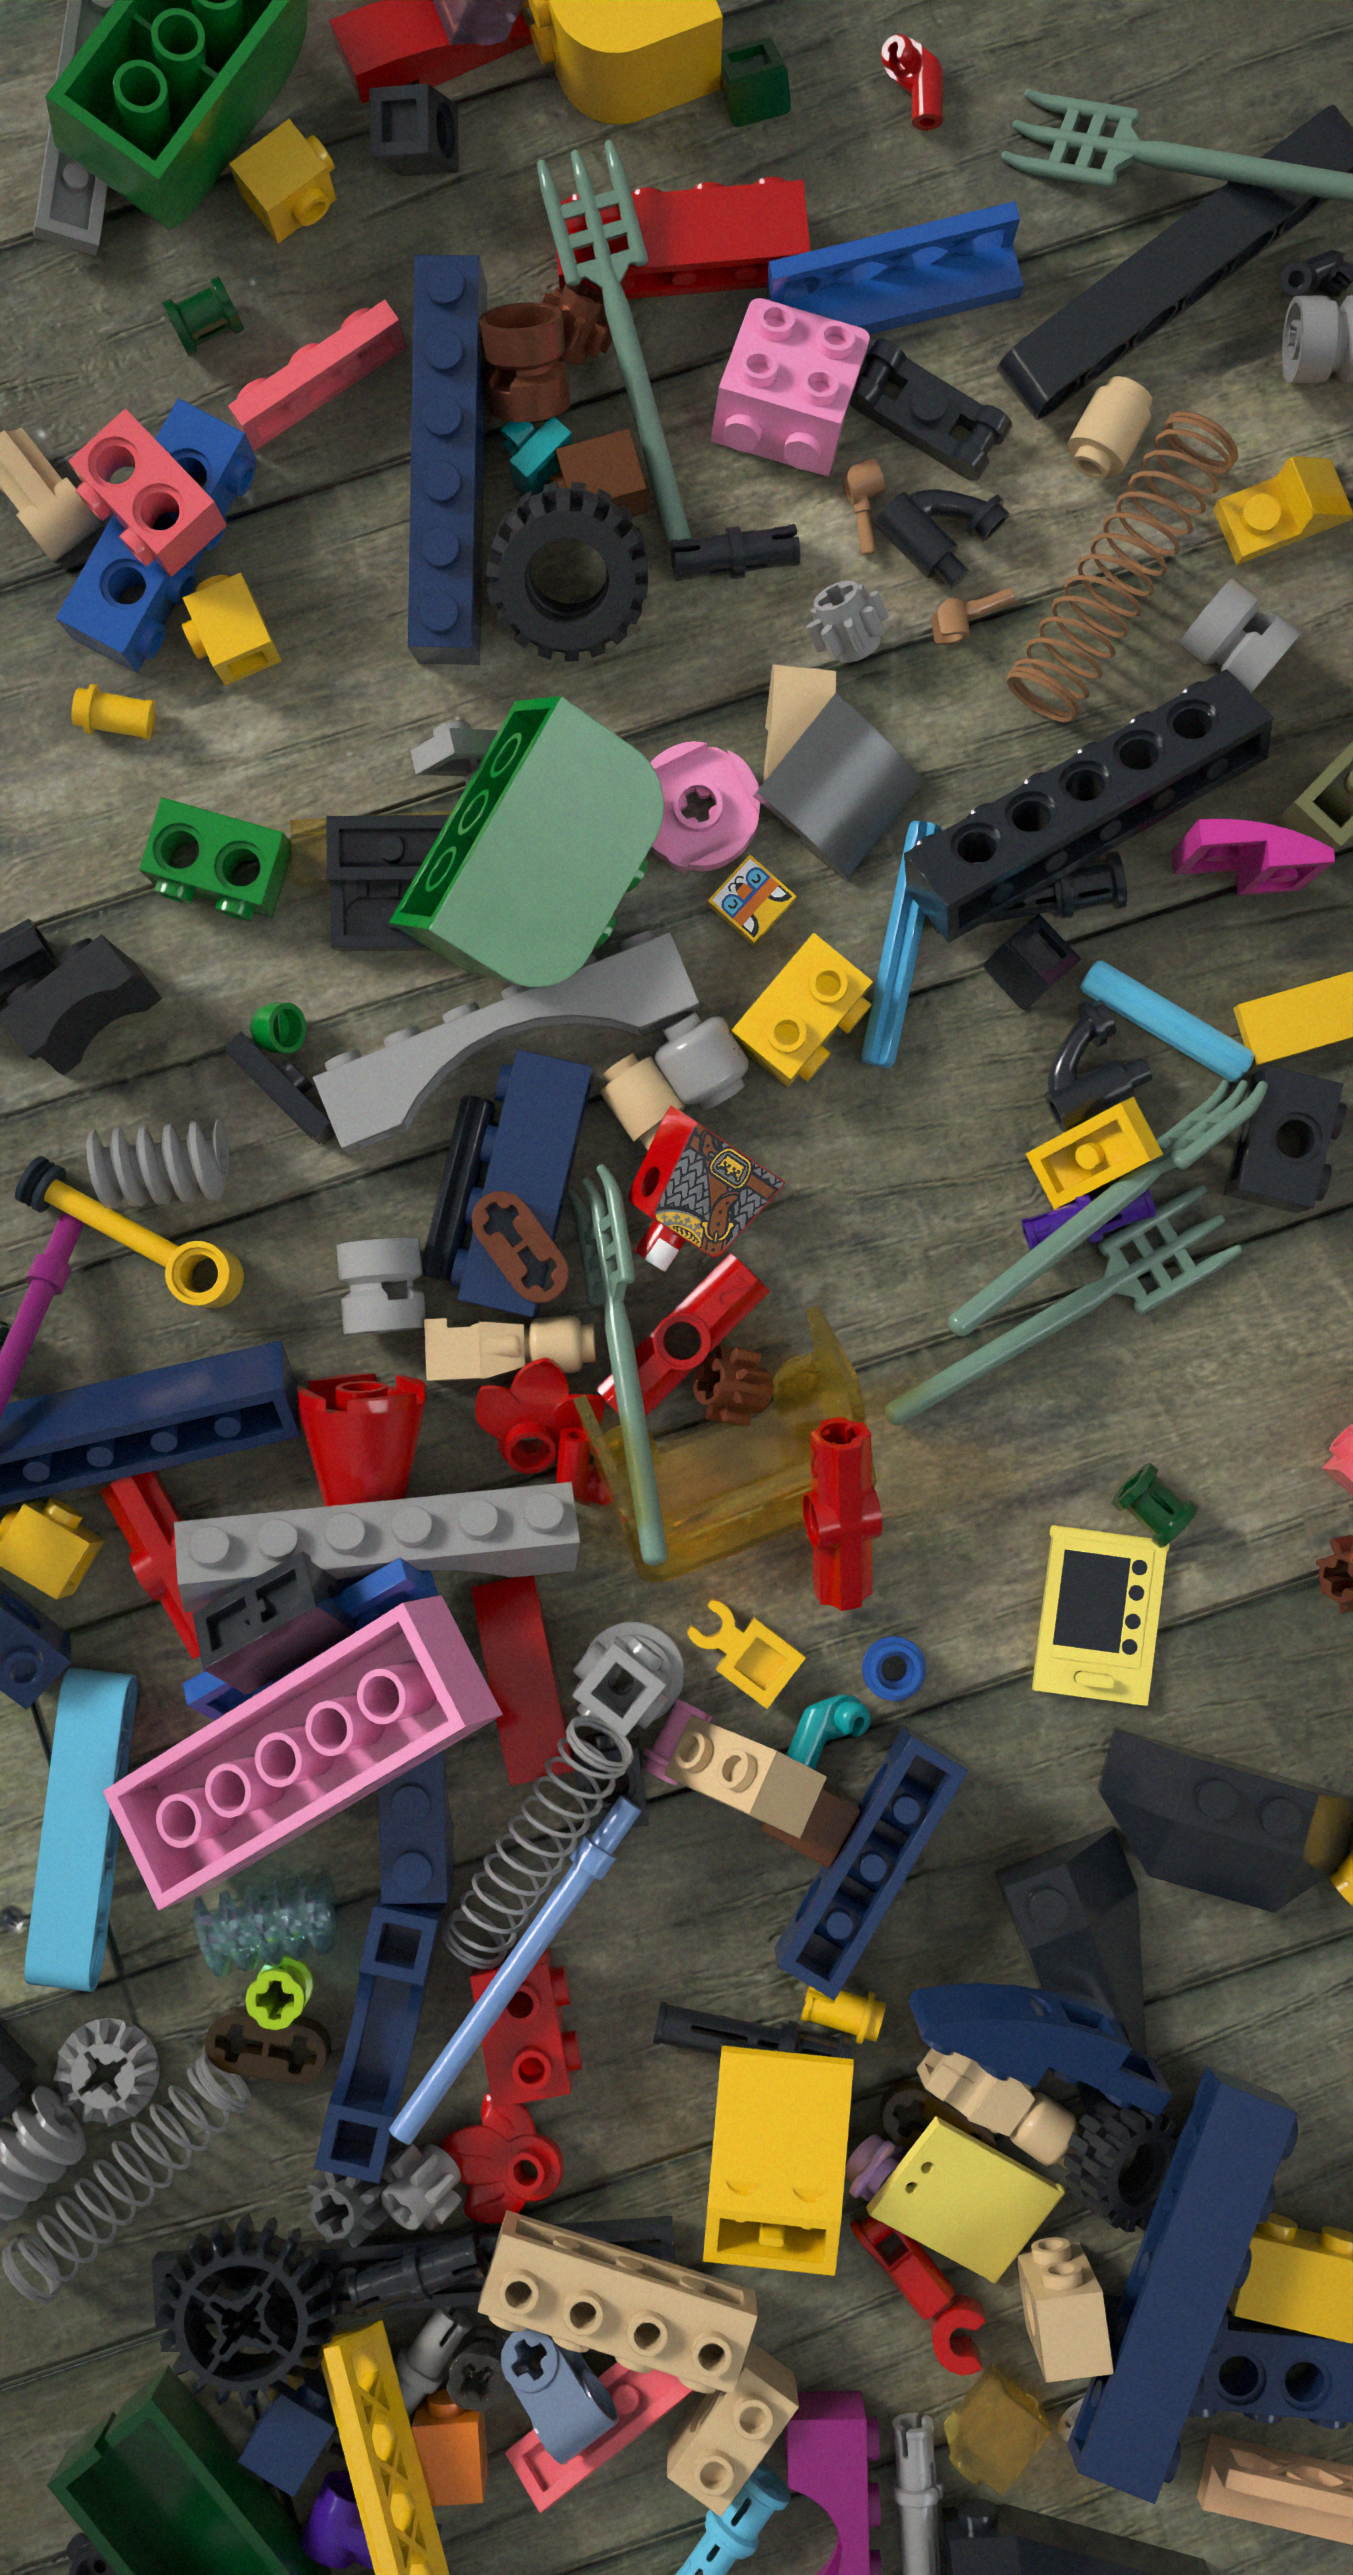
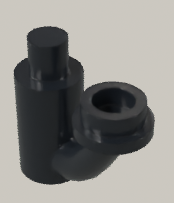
M929 489L917 491L911 495H908L906 492L900 493L880 513L874 526L927 579L937 574L953 589L965 578L969 569L954 555L958 544L931 517L940 515L966 519L969 523L965 531L971 537L977 535L984 542L1003 525L1010 513L1003 507L1004 499L999 494L992 497L989 501H985L953 491Z
M1101 1000L1092 1004L1085 1001L1078 1005L1080 1019L1061 1044L1050 1067L1048 1077L1049 1091L1045 1093V1098L1055 1122L1063 1132H1067L1109 1108L1134 1097V1088L1153 1079L1151 1070L1142 1057L1124 1066H1121L1117 1060H1112L1079 1077L1076 1076L1077 1066L1089 1043L1092 1041L1099 1048L1107 1044V1038L1115 1035L1117 1032L1113 1017Z

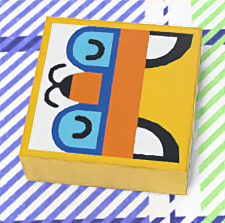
M749 855L708 899L707 905L752 946H755L796 901L797 896L753 856Z

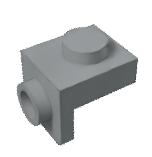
M466 721L450 722L436 727L433 730L434 737L410 750L416 775L465 776L466 785H468L499 730L471 729L470 723Z

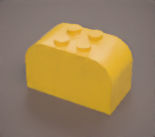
M516 0L519 9L529 6L535 24L530 25V32L541 64L552 63L559 83L568 100L581 113L596 121L607 124L634 123L721 90L723 16L716 0Z

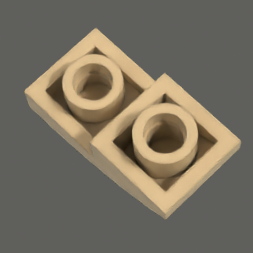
M772 664L765 728L768 730L762 784L836 693L835 670Z

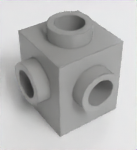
M616 1635L607 1647L596 1641L572 1671L581 1678L572 1695L580 1702V1705L576 1708L582 1716H594L602 1719L624 1738L636 1723L643 1729H646L669 1699L661 1692L666 1686L667 1675L658 1669L664 1662V1659L635 1636L627 1644ZM623 1669L633 1676L634 1684L631 1689L626 1692H618L610 1686L609 1676L615 1670Z

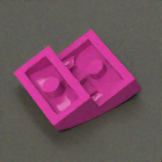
M1199 819L1171 850L1173 875L1236 871L1237 895L1300 891L1335 862L1334 849L1312 837L1272 824L1236 819Z

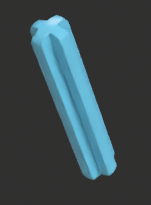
M1102 960L1096 961L1082 980L1080 989L1083 993L1096 1001H1103L1111 1010L1230 1082H1237L1242 1079L1252 1065L1255 1056L1252 1050Z

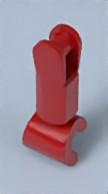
M871 2216L862 2223L857 2218L850 2223V2227L862 2246L885 2271L921 2319H930L933 2350L939 2363L949 2372L960 2376L972 2375L983 2369L979 2348L970 2337H955L952 2335L954 2330L961 2327L969 2330L979 2329L986 2322L983 2306L972 2297L963 2294L954 2295L955 2288L918 2241ZM894 2231L903 2244L887 2255L879 2243Z

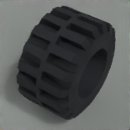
M572 481L571 488H559L558 482L544 485L543 492L534 495L531 490L519 499L518 506L513 510L509 508L501 519L500 527L495 532L487 561L486 576L489 577L487 592L490 604H496L498 608L497 620L503 629L510 626L515 631V642L523 648H526L529 642L539 647L538 656L550 660L553 651L565 653V662L579 661V652L588 650L592 658L604 654L605 644L612 640L618 645L627 637V627L630 623L636 625L642 614L643 600L647 599L648 557L640 527L636 528L634 526L632 514L623 504L617 507L611 502V494L600 488L597 494L585 490L586 483ZM561 538L577 539L587 543L601 555L605 562L606 580L603 587L593 597L579 603L567 604L550 599L538 589L530 574L532 557L541 546Z

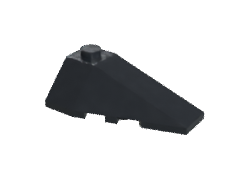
M970 2499L960 2503L958 2507L942 2508L946 2575H1211L1205 2560L1202 2558L1007 2504L995 2505L993 2502L984 2499Z

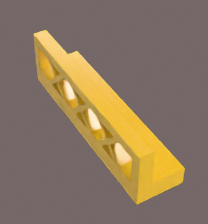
M379 2319L335 2330L331 2342L322 2345L324 2357L321 2366L375 2575H450L383 2320Z

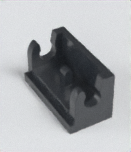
M302 1551L192 1613L203 1670L247 1695L335 1646L356 1632L353 1618L343 1608L337 1607L331 1599L343 1592L341 1585L331 1574L313 1563L310 1555Z

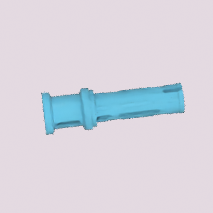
M760 2462L721 2517L712 2510H708L704 2523L706 2528L705 2534L675 2575H699L702 2570L703 2575H726L737 2558L745 2559L747 2556L753 2555L759 2545V2532L775 2510H784L790 2501L791 2495L784 2481L767 2465ZM752 2501L751 2505L749 2506V2508H748L747 2511L745 2512L746 2507H747V2506L749 2505V2503Z

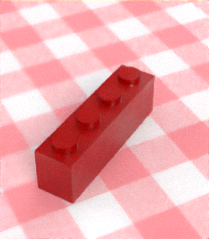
M766 177L756 181L754 184L724 186L716 182H706L698 184L690 190L662 192L656 188L634 190L631 192L649 261L642 267L629 266L621 285L627 300L766 288L769 261L810 252L804 180L787 181L781 177ZM575 194L567 200L560 201L561 205L580 200L579 195ZM618 206L600 211L603 225L622 220ZM584 216L566 221L569 235L588 229ZM626 235L608 240L611 254L629 249ZM592 245L574 250L577 264L596 259ZM556 248L560 290L563 291L566 281ZM586 279L581 280V283L589 285L602 293V289Z

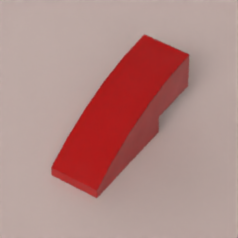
M381 0L329 20L336 50L362 104L370 101L369 88L403 86L413 81H416L417 84L428 83L432 87H436L533 43L531 32L515 0Z
M535 1575L510 1577L472 1586L489 1689L503 1714L496 1718L509 1783L510 1786L531 1782L537 1777L548 1776L545 1768L547 1758L554 1756L562 1757L557 1743L559 1739L567 1737L566 1729L568 1727L562 1702L563 1693ZM566 1742L563 1749L573 1760L574 1751L570 1744ZM553 1762L551 1764V1771L555 1776L575 1770L573 1767L562 1762Z

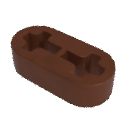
M494 1191L483 1196L475 1205L472 1213V1228L478 1240L509 1283L524 1299L536 1304L549 1303L558 1299L568 1286L570 1280L569 1266L562 1253L528 1206L517 1195L507 1191ZM497 1204L504 1211L515 1207L519 1212V1215L512 1223L523 1241L514 1247L502 1233L496 1232L489 1236L486 1232L485 1227L492 1222L488 1211ZM529 1248L541 1263H546L551 1259L555 1261L558 1268L551 1274V1278L555 1283L551 1289L544 1291L539 1285H534L529 1289L525 1286L523 1280L530 1272L519 1256L522 1252Z

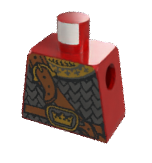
M670 1106L628 1192V1201L654 1219L634 1249V1252L664 1272L667 1271L686 1241L711 1257H718L724 1253L785 1184V1181L686 1114Z

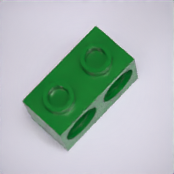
M161 797L139 871L156 885L154 893L169 900L191 904L193 897L196 896L217 902L215 910L234 919L252 922L254 913L273 919L294 846L284 832ZM187 843L199 845V855L191 866L183 869L173 868L172 858L180 846ZM248 860L260 862V873L253 883L247 886H235L232 884L233 872L240 863Z

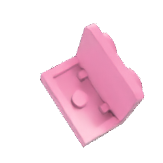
M757 298L752 300L719 385L710 441L731 447L737 451L751 453L793 466L797 469L829 477L835 461L845 414L868 349L869 333L863 328L767 299Z

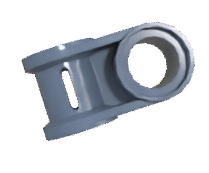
M528 2328L522 2332H514L505 2342L501 2353V2368L504 2376L531 2418L532 2425L540 2442L558 2463L566 2465L618 2423L619 2415L614 2401L602 2382L593 2374L580 2352L567 2350L556 2344L552 2336ZM542 2344L546 2349L547 2355L540 2362L542 2368L535 2369L530 2359L537 2353L536 2346Z

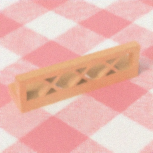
M1210 2434L1197 2495L1203 2510L1353 2545V2466Z

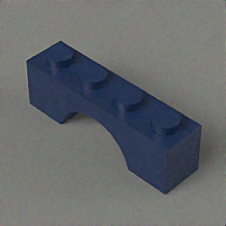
M446 1749L378 1789L381 1904L448 1902L455 1886L453 1820L449 1809Z
M380 1894L373 1906L359 1967V1986L353 2018L338 2077L328 2105L314 2167L316 2170L378 2184L381 2180L390 2156L394 2138L389 2128L399 2115L446 1903L381 1904Z

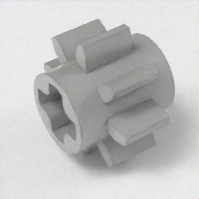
M841 581L828 586L817 595L814 600L815 608L810 610L814 621L806 626L817 652L828 650L831 659L838 658L839 661L848 663L861 660L877 649L881 642L880 636L885 633L881 622L889 618L878 591L867 594L863 584L858 585L854 581Z
M411 2143L404 2151L400 2150L384 2169L382 2177L390 2184L381 2194L383 2206L397 2223L407 2229L415 2230L423 2222L428 2230H432L438 2223L443 2224L462 2202V2198L452 2190L461 2179L459 2168L444 2150L435 2145L428 2144L419 2151Z

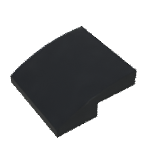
M450 815L326 816L327 881L331 884V948L334 951L432 950L389 922Z

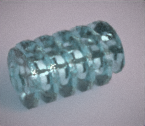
M326 1869L321 1871L319 1890L312 1891L304 1874L296 1876L294 1894L291 1896L285 1894L279 1880L276 1879L270 1882L268 1901H261L252 1884L245 1887L243 1906L236 1907L228 1890L219 1893L218 1909L216 1912H210L202 1895L198 1896L194 1902V1924L200 1950L210 1970L215 1976L220 1978L228 1976L232 1972L235 1963L244 1972L253 1971L258 1965L260 1956L266 1965L273 1967L278 1966L283 1961L285 1950L291 1959L301 1961L308 1956L311 1945L317 1954L321 1956L329 1955L334 1949L338 1927V1909L333 1881Z

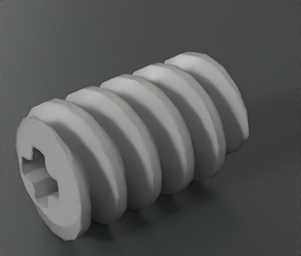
M216 1119L212 1138L205 1139L197 1121L190 1122L187 1139L183 1141L179 1140L172 1123L165 1124L161 1142L154 1143L149 1128L146 1125L139 1126L136 1143L133 1145L128 1144L121 1127L113 1129L110 1146L103 1147L99 1134L95 1129L88 1133L86 1142L88 1171L97 1197L104 1208L117 1209L122 1204L123 1198L126 1199L130 1206L142 1207L147 1202L149 1194L158 1205H168L172 1201L174 1192H176L181 1202L193 1203L197 1199L200 1189L206 1199L210 1201H218L223 1196L229 1172V1148L226 1129L220 1119Z
M39 2085L31 2093L32 2102L37 2110L27 2104L20 2103L12 2111L16 2127L8 2122H0V2234L8 2227L9 2220L17 2219L28 2208V2202L39 2199L47 2190V2184L57 2182L66 2172L67 2165L76 2164L86 2151L83 2129L69 2106L62 2105V2098L46 2086Z

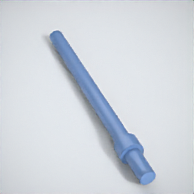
M620 1795L593 1836L584 1835L569 1857L574 1863L390 2126L389 2131L398 2140L407 2145L413 2142L594 1879L602 1881L616 1861L617 1857L613 1854L614 1850L642 1811L632 1801Z

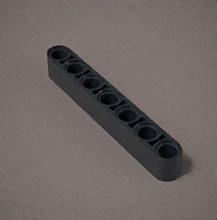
M1331 105L1319 112L1260 158L1353 174V127L1335 105ZM1229 181L1019 341L1000 361L997 372L1035 420L1046 417L1331 199Z

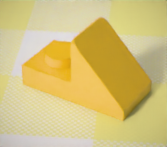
M1294 456L1287 459L1276 477L1218 499L1213 508L1236 566L1348 522L1353 518L1352 508L1331 459Z
M1134 1097L1109 1108L1026 1153L1054 1210L1075 1200V1197L1082 1196L1163 1155Z

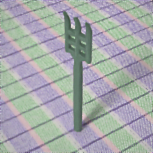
M1029 88L1024 93L1026 99L1049 111L1066 114L1060 129L1033 125L1020 120L1013 122V129L1022 135L1040 143L1054 145L1049 160L1021 156L1008 151H1003L1001 154V160L1028 174L1104 188H1113L1117 181L1116 173L1138 162L1157 169L1353 203L1352 173L1165 141H1140L1133 129L1140 120L1141 114L1139 109L1045 94ZM1081 117L1092 119L1087 133L1075 132ZM1107 121L1119 123L1113 138L1102 136ZM1069 148L1080 150L1075 165L1064 163ZM1095 153L1107 154L1102 169L1090 168Z
M607 140L604 146L614 190L595 195L591 178L578 150L571 152V160L580 200L561 205L556 185L545 160L542 159L537 162L542 197L566 284L572 287L578 285L581 280L586 279L602 289L608 325L666 540L670 546V540L691 538V533L632 312L621 285L629 266L642 267L648 263L649 259L624 166L614 142ZM618 206L622 220L603 225L600 211ZM584 216L588 229L569 235L566 221ZM626 235L629 249L611 254L608 240ZM592 245L596 259L577 264L574 250Z
M1223 1079L1217 1090L1205 1102L1156 1140L1163 1155L1125 1174L953 1312L948 1318L950 1330L957 1336L968 1335L1142 1195L1162 1173L1175 1167L1182 1170L1187 1169L1254 1114L1264 1098L1268 1084L1260 1081L1252 1094L1242 1103L1249 1083L1246 1080H1241L1235 1091L1225 1100L1231 1082Z
M600 1164L597 1166V1172L605 1188L609 1214H607V1207L601 1193L588 1176L582 1178L581 1183L589 1198L593 1226L588 1209L574 1189H569L566 1194L575 1214L588 1302L592 1306L603 1304L605 1309V1331L641 1555L646 1564L657 1566L666 1561L668 1551L631 1325L623 1302L627 1284L633 1283L636 1276L622 1194L611 1172L604 1164Z
M1200 1185L1171 1198L1155 1208V1217L1128 1224L1098 1243L1100 1253L1108 1258L1104 1278L1081 1287L889 1402L885 1406V1416L895 1426L906 1423L1096 1309L1114 1294L1132 1298L1135 1311L1139 1315H1144L1219 1270L1243 1252V1248L1241 1245H1235L1195 1265L1186 1248L1225 1222V1218L1222 1215L1215 1216L1177 1235L1168 1219L1204 1195L1207 1189L1204 1185ZM1155 1227L1164 1244L1153 1250L1144 1233ZM1130 1241L1140 1256L1139 1259L1131 1264L1127 1262L1120 1250V1247ZM1171 1257L1174 1258L1182 1274L1172 1280L1162 1265L1163 1262ZM1149 1271L1158 1288L1147 1294L1138 1277Z

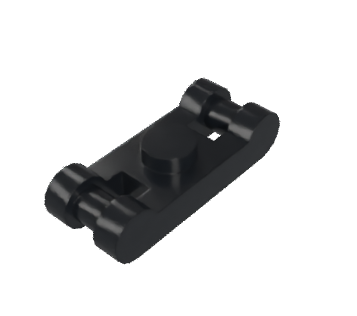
M882 338L877 339L866 356L868 365L862 375L858 376L849 405L968 480L977 481L989 464L987 454L994 444L1000 445L1012 428L1010 418L1003 411L992 405L980 404L911 361L893 342ZM887 380L902 388L895 401L883 394L881 390ZM958 424L972 432L967 441H958L951 436Z

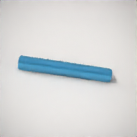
M912 821L907 831L861 1054L862 1062L874 1067L891 1068L896 1060L926 915L907 892L904 853L911 850L925 836L942 832V828L939 825L931 822Z

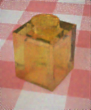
M992 2363L943 2424L950 2449L949 2459L954 2467L971 2483L980 2485L984 2480L1002 2496L1052 2433L1042 2404Z

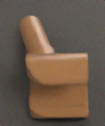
M871 458L853 465L849 469L843 483L844 493L849 503L854 506V513L857 517L861 555L876 553L872 508L869 498L885 492V482L880 466L876 459Z
M1008 588L979 600H971L966 603L961 598L945 600L931 619L935 643L937 645H950L968 639L970 637L968 620L978 618V616L1015 603L1013 590Z

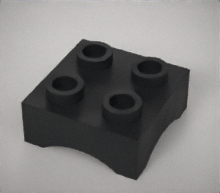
M102 935L93 941L90 938L83 939L68 948L59 959L60 967L42 981L36 978L19 986L8 997L7 1002L9 1006L0 1012L1 1023L26 1055L33 1060L41 1057L62 1075H65L81 1062L89 1043L105 1026L123 1016L146 1012L163 999L135 962Z

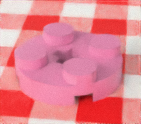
M696 741L672 746L650 762L660 781L664 799L661 827L650 851L656 857L667 862L672 869L685 873L715 870L737 859L746 850L750 841L753 840L757 833L761 804L753 797L759 786L755 775L746 762L729 750L726 753L719 748L707 747V743ZM696 792L701 800L709 797L714 800L715 806L708 810V820L698 822L695 817L687 819L683 816L681 811L687 807L686 796L689 793Z

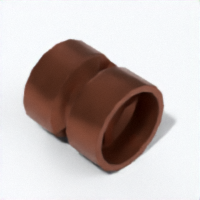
M524 302L502 305L483 313L479 318L482 355L486 362L493 364L485 374L488 407L491 415L504 421L533 422L558 416L568 410L570 406L568 371L565 364L557 360L565 351L561 310L550 304Z

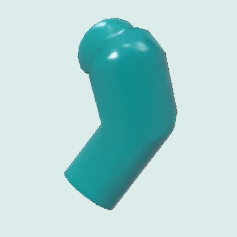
M843 1694L809 1705L801 1716L786 1756L815 1770L826 1741L848 1734L856 1738L867 1731L871 1722L868 1708L857 1697Z

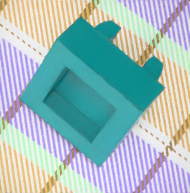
M556 417L550 418L538 431L530 422L509 421L500 431L507 439L503 446L512 456L509 462L514 486L523 495L531 490L534 495L541 493L544 485L550 484L549 476L559 473L556 449L573 445L572 433Z

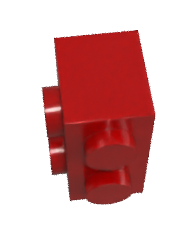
M546 1948L481 2042L493 2108L571 2094L573 2071L583 2069L577 2030L566 2031L562 2006L571 2005L567 1970L565 1965L554 1967L551 1948ZM509 1955L505 1956L501 1965L493 1969L473 1967L470 1981L474 2004L479 2000Z

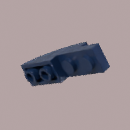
M987 1983L951 1984L916 1989L908 2000L919 2028V2034L927 2045L947 2056H951L956 2052L974 2060L984 2071L999 2080L1008 2081L1011 2077L1036 2088L1047 2069H1049L1064 2082L1075 2085L1081 2081L1099 2089L1110 2101L1124 2109H1132L1133 2106H1137L1156 2116L1161 2115L1173 2096L1153 2058L1131 2048L1113 2012L1083 2000L1047 1990Z

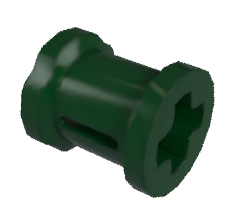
M219 276L210 280V287L178 303H175L172 299L162 302L188 357L197 354V346L231 330L235 334L244 331L242 322Z
M1147 1463L1125 1482L1114 1496L1111 1504L1118 1511L1124 1509L1129 1511L1153 1533L1151 1541L1158 1548H1162L1174 1540L1186 1528L1196 1515L1199 1506L1190 1499L1183 1501L1157 1477L1158 1469L1152 1463Z

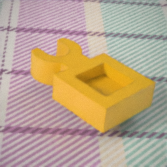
M711 1598L707 1606L721 1617L722 1626L720 1630L715 1634L707 1635L691 1624L687 1629L689 1638L701 1648H719L723 1651L725 1655L716 1665V1670L768 1709L806 1659L805 1655L755 1616L745 1629L741 1630L735 1625L731 1609L721 1600Z

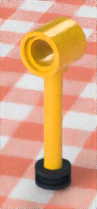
M43 1156L35 1158L23 1172L15 1191V1199L23 1204L26 1203L28 1207L31 1206L32 1209L39 1213L44 1212L50 1205H53L165 1267L166 1283L171 1293L178 1300L189 1305L214 1309L228 1305L240 1293L244 1281L243 1268L236 1255L228 1249L203 1241H192L181 1246L172 1243L113 1209L104 1208L100 1202L65 1184V1168L55 1165L54 1162H50ZM211 1258L217 1266L218 1278L211 1289L201 1293L194 1286L193 1271L200 1261Z

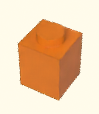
M458 2388L437 2390L435 2393L423 2398L415 2411L412 2423V2434L431 2506L483 2503L488 2478L483 2393L466 2394L464 2390Z

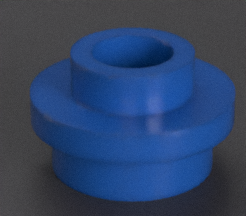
M886 1636L872 1643L866 1650L862 1660V1675L866 1685L876 1696L889 1701H900L911 1697L920 1689L926 1676V1662L921 1650L912 1641L900 1636ZM891 1656H898L905 1663L903 1674L896 1679L886 1678L882 1674V1664L885 1659Z

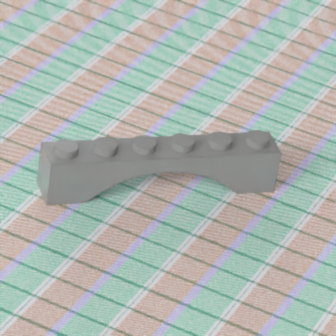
M646 931L634 935L619 944L620 953L597 961L595 955H590L577 972L560 983L545 987H527L514 984L501 992L504 1000L481 1009L477 1002L459 1006L445 1013L442 1016L444 1024L422 1033L418 1026L405 1028L386 1037L383 1040L386 1047L363 1057L360 1050H354L328 1060L324 1064L327 1071L314 1076L313 1080L340 1147L352 1155L408 1132L424 1103L448 1075L473 1055L505 1038L538 1028L567 1025L611 1028L642 1037L665 1028L690 1012L696 1011L699 1014V1001L671 933L669 932L657 938L654 931Z
M572 1482L174 1522L177 1582L184 1612L198 1611L302 1551L310 1555L313 1563L331 1574L336 1580L370 1575L400 1557L417 1570H458L490 1573L506 1577H521L575 1571L580 1546Z

